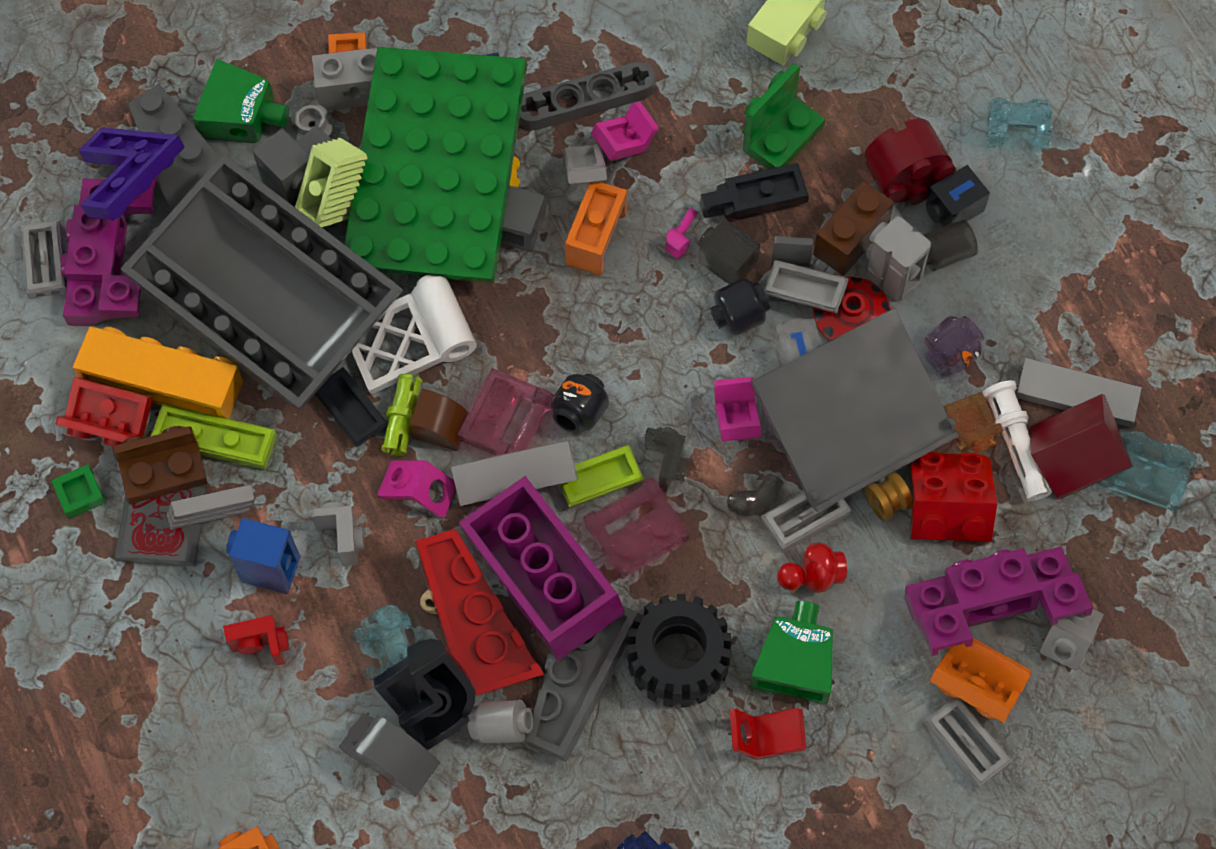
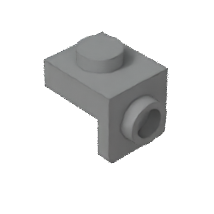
M331 502L322 505L321 508L312 509V520L317 530L337 529L338 555L342 565H358V551L365 550V537L363 526H357L352 505L346 506L343 503Z
M1093 609L1091 615L1087 617L1082 613L1058 619V624L1051 626L1040 649V653L1073 670H1077L1104 614Z

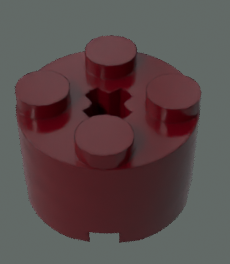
M925 119L906 121L904 123L907 128L897 133L893 127L886 130L873 140L865 151L864 155L867 161L864 162L881 193L894 201V203L908 200L912 205L922 203L928 197L930 186L956 171L953 161L930 122Z

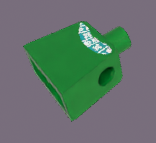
M216 59L193 116L195 128L204 139L256 143L260 140L266 124L280 128L286 126L289 117V107L274 103L272 87L267 79Z
M796 601L792 619L775 617L754 667L750 688L827 705L832 688L833 629L816 625L820 609L819 605L809 601Z

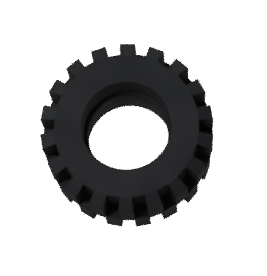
M677 594V600L670 601L669 596L665 595L659 597V605L655 606L651 601L644 606L643 615L637 613L633 619V628H629L628 669L631 677H635V685L640 691L643 689L647 690V698L655 702L659 697L663 699V706L672 707L673 701L681 702V708L690 707V701L694 699L697 700L698 704L706 701L709 692L714 695L720 689L721 681H725L728 674L732 652L731 633H727L728 624L724 617H717L718 609L712 604L706 609L703 607V599L697 596L694 597L693 602L686 601V594ZM686 634L700 643L704 655L700 661L691 667L682 669L672 668L657 658L654 652L656 644L668 635Z

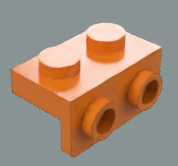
M973 638V643L970 647H966L965 644L949 647L934 671L930 682L936 684L947 696L960 698L971 704L982 716L989 719H997L1004 723L1028 682L1032 671Z

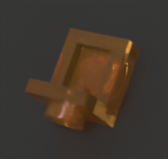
M982 392L944 406L948 417H952L956 422L954 429L958 432L959 437L955 439L961 452L973 448L974 453H979L997 444L995 439L999 438L1003 428L1001 423L995 424Z

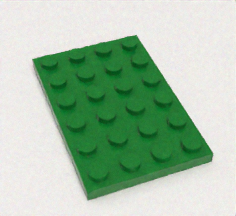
M377 47L360 148L361 151L366 153L368 159L364 160L365 166L362 167L363 172L360 173L362 179L358 180L359 186L356 187L357 192L354 193V199L351 203L345 246L378 271L384 273L415 276L434 275L443 276L447 279L495 283L528 66L526 59Z

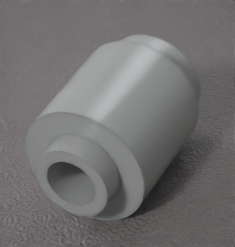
M522 700L484 701L479 706H473L470 715H468L470 719L468 730L473 740H480L484 744L523 742L527 734L533 729L532 711L530 708H526Z

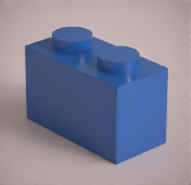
M242 518L238 530H232L230 533L226 552L229 554V558L243 583L285 594L289 593L301 558L290 530Z

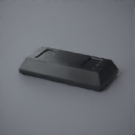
M344 367L333 373L315 393L316 397L356 447H359L388 426V422Z

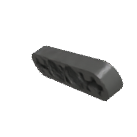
M633 62L523 94L519 125L527 130H539L644 100L650 97L654 91V70L646 63ZM639 76V79L644 81V85L638 86L636 81H633V78ZM620 80L622 81V87H624L623 92H620ZM604 84L610 86L613 89V93L606 98H601L593 93V89L598 85ZM568 94L578 99V103L571 108L562 107L557 102L561 96ZM551 100L552 112H549L546 101ZM533 107L535 111H538V115L531 116L527 112V108Z

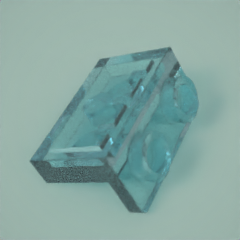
M1119 430L1133 467L1100 481L1099 486L1176 512L1180 507L1190 471L1196 463L1197 455L1188 452L1185 447L1179 444H1164L1149 439L1145 433L1140 431Z

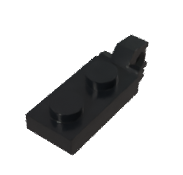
M795 163L726 178L725 183L716 186L717 191L701 194L700 207L704 218L721 216L723 214L725 219L739 218L808 203L809 194L799 164Z

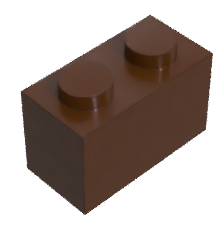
M862 181L817 233L813 255L842 276H845L872 244L869 237L875 228L882 222L887 224L890 222L894 201L865 181Z

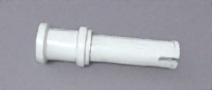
M1015 381L999 382L986 388L981 393L984 401H989L996 420L993 426L995 431L1003 434L1027 501L1033 502L1049 496L1052 491L1046 478L1031 456L1030 437L1026 427L1029 417L1027 412L1022 411L1014 392L1017 389Z

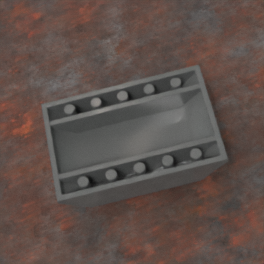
M224 153L121 268V271L160 308L223 357L233 361L241 371L277 399L299 410L307 404L403 291L400 286Z

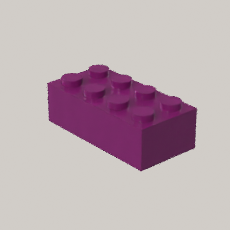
M526 476L458 522L468 542L558 661L625 614L617 592Z

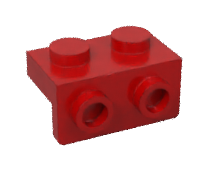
M74 377L65 416H57L55 424L66 427V434L70 436L90 439L91 434L104 437L103 444L114 447L122 444L128 438L144 437L153 396L82 377Z

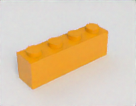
M89 326L72 367L77 377L153 396L152 403L171 405L227 419L231 416L244 382L238 366L227 358L215 356L213 359L199 356L196 351L182 346L177 347V349L162 346L159 341L150 337H140V339L128 337L122 331L113 327H104L102 330Z

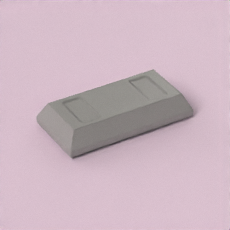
M775 260L763 291L768 296L837 313L849 279Z

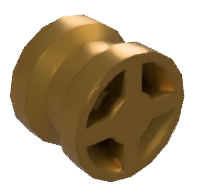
M896 472L886 475L885 480L880 484L871 483L865 487V495L872 510L883 522L893 518L894 512L899 509L906 511L912 508L913 498L902 477Z

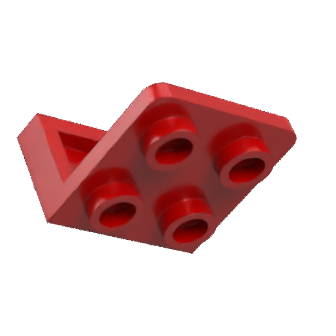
M931 451L910 462L913 489L910 522L911 539L992 542L997 498L991 461L988 456L976 453L945 454Z

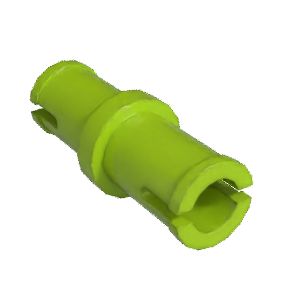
M411 374L398 375L393 404L387 408L386 417L389 421L381 450L388 454L390 449H392L391 455L406 456L407 454L406 449L411 432L409 423L418 401L420 387L423 383V380L418 376L412 381L413 375Z

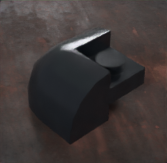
M436 639L422 640L407 647L408 657L373 678L374 688L398 715L401 728L427 751L458 732L470 721L468 715H470L475 704L476 694L475 688L465 669L442 641Z

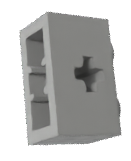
M377 48L313 55L314 83L319 105L323 106L326 110L368 105Z

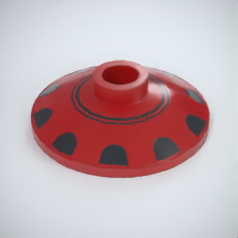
M844 277L848 278L849 282L837 313L813 307V318L819 332L830 341L890 310V304L885 293L876 284L861 277ZM856 303L860 306V308L857 310H851L846 306V304Z

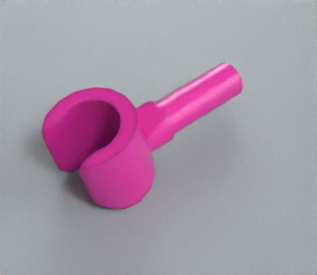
M692 208L687 211L680 225L667 233V242L664 248L677 259L686 253L691 244V241L684 235L697 214L696 210Z

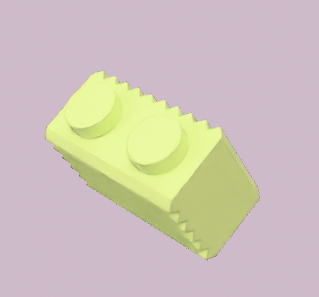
M337 138V140L332 139V141H327V143L322 142V144L312 145L295 208L320 227L349 219L348 213H350L354 193L357 192L356 187L359 186L358 180L362 179L360 173L363 172L362 167L365 166L364 160L368 159L366 153L341 138Z

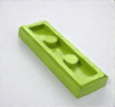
M162 404L151 436L161 434L163 430L173 426H190L198 439L202 456L261 470H266L277 437L275 429Z

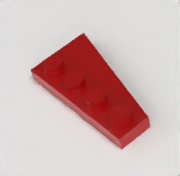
M453 529L416 540L417 552L447 648L468 674L476 691L475 697L544 675L540 666L534 661L525 646L526 643L518 630L514 628L503 610L504 607L496 594L492 592L487 584L482 571L457 530Z

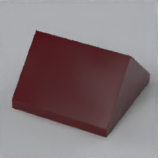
M1100 394L1030 426L1031 456L1059 499L1133 467L1104 394Z

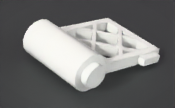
M426 275L419 279L412 293L395 300L372 326V328L379 329L372 346L369 347L358 343L352 350L371 395L396 384L399 374L415 375L441 362H454L463 359L476 349L477 343L446 277ZM409 307L413 317L407 331L390 326L394 314ZM417 327L421 335L415 334V330ZM386 332L403 337L396 355L379 350ZM411 340L425 344L430 354L417 361L404 358ZM362 352L368 354L366 360L364 359ZM376 357L393 362L387 375L373 380L370 369Z

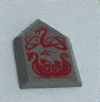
M201 485L134 504H129L125 495L115 561L196 566L202 523L170 529L167 512L173 501L207 494L205 487Z

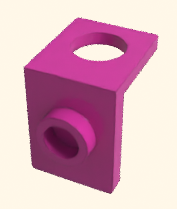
M391 461L377 496L383 500H414L437 517L444 518L455 493L456 486L452 478L428 461ZM435 480H438L443 487V496L438 503H434L429 496L430 485Z

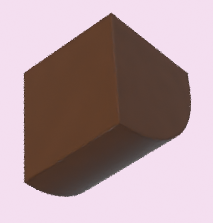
M422 389L409 423L412 437L419 441L458 451L470 414L454 400L439 393Z

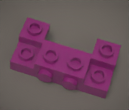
M157 177L151 182L150 187L145 192L139 194L127 206L126 212L114 221L87 217L80 206L106 179H82L79 205H74L73 217L66 222L65 232L66 239L69 242L68 251L62 254L60 263L61 274L66 276L68 280L63 317L68 325L93 326L98 322L108 319L140 318L139 303L141 289L127 276L121 275L128 227L125 216L154 213L152 203L154 188L158 183Z
M1061 546L1029 555L1026 554L1024 548L1014 551L1000 550L987 558L975 561L969 559L961 560L954 563L951 567H947L945 576L905 586L904 595L910 615L919 626L932 656L938 655L939 650L961 644H965L966 647L972 646L973 637L969 627L1037 610L1039 601L1048 616L1051 626L1058 624V619L1084 613L1085 617L1090 616L1093 610L1078 573L1073 574Z

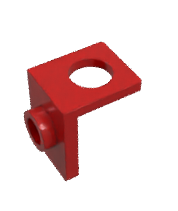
M794 708L759 716H752L738 709L730 710L733 751L758 760L806 750L802 709ZM741 723L746 731V744L741 736Z

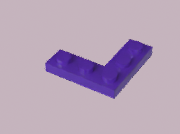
M105 127L99 129L78 150L87 163L119 167L80 205L87 217L112 221L121 217L126 212L127 206L139 194L145 192L150 187L151 182L164 169L170 167L174 162V158L185 148L179 135Z

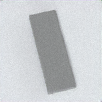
M1025 358L1016 397L1065 411L1100 394H1104L1116 424L1131 428L1135 421L1142 387Z
M569 440L470 461L451 467L460 506L493 499L524 476L528 478L535 489L578 479Z

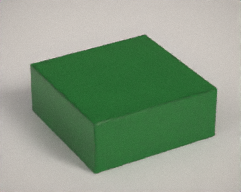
M89 464L51 480L68 519L106 503Z

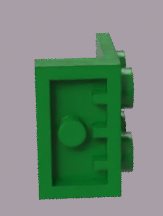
M794 63L785 72L779 71L771 80L768 90L761 97L755 96L744 111L746 119L742 131L744 134L743 151L767 169L789 165L825 125L824 117L796 98L800 67Z

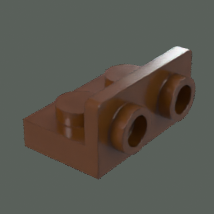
M190 426L169 427L163 430L161 434L147 438L141 436L131 437L123 441L122 444L113 447V453L119 463L124 491L129 504L208 484L199 442Z

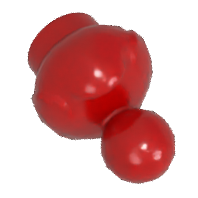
M811 543L805 551L802 567L792 562L783 564L777 571V581L782 588L789 590L790 593H795L803 584L813 593L825 592L832 584L844 583L847 575L846 557L842 551H833L825 543Z

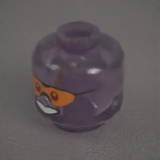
M948 316L925 336V345L928 351L924 356L938 372L945 369L950 373L958 374L982 354L983 347L981 342L984 340V336L968 317Z

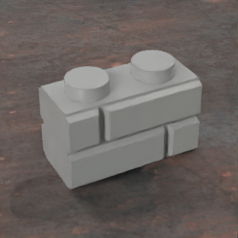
M899 216L895 217L888 224L882 222L875 228L869 237L873 245L865 256L869 260L866 277L878 287L884 286L883 291L896 302L903 300L922 281L931 248V242L919 231L913 232V226Z

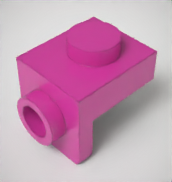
M639 101L632 103L624 117L596 123L591 134L608 159L613 161L644 153L658 131V126Z
M752 377L717 380L714 382L715 413L722 442L761 437V424L755 403V392L750 383L753 381Z

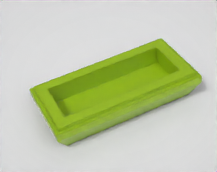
M626 445L575 464L578 479L559 485L569 508L641 482L644 478L630 446Z

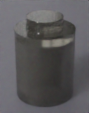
M964 219L923 234L931 242L926 266L931 271H937L975 256L978 253L975 234L969 223Z

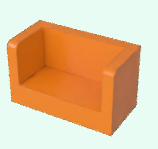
M600 181L589 183L565 242L566 265L602 275L605 252L619 217H625L627 212V190Z

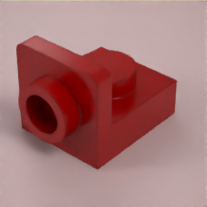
M273 615L223 626L226 642L232 652L238 651L239 654H253L263 650V646L269 644L271 656L276 665L285 664L283 652L290 650L285 626L278 627Z

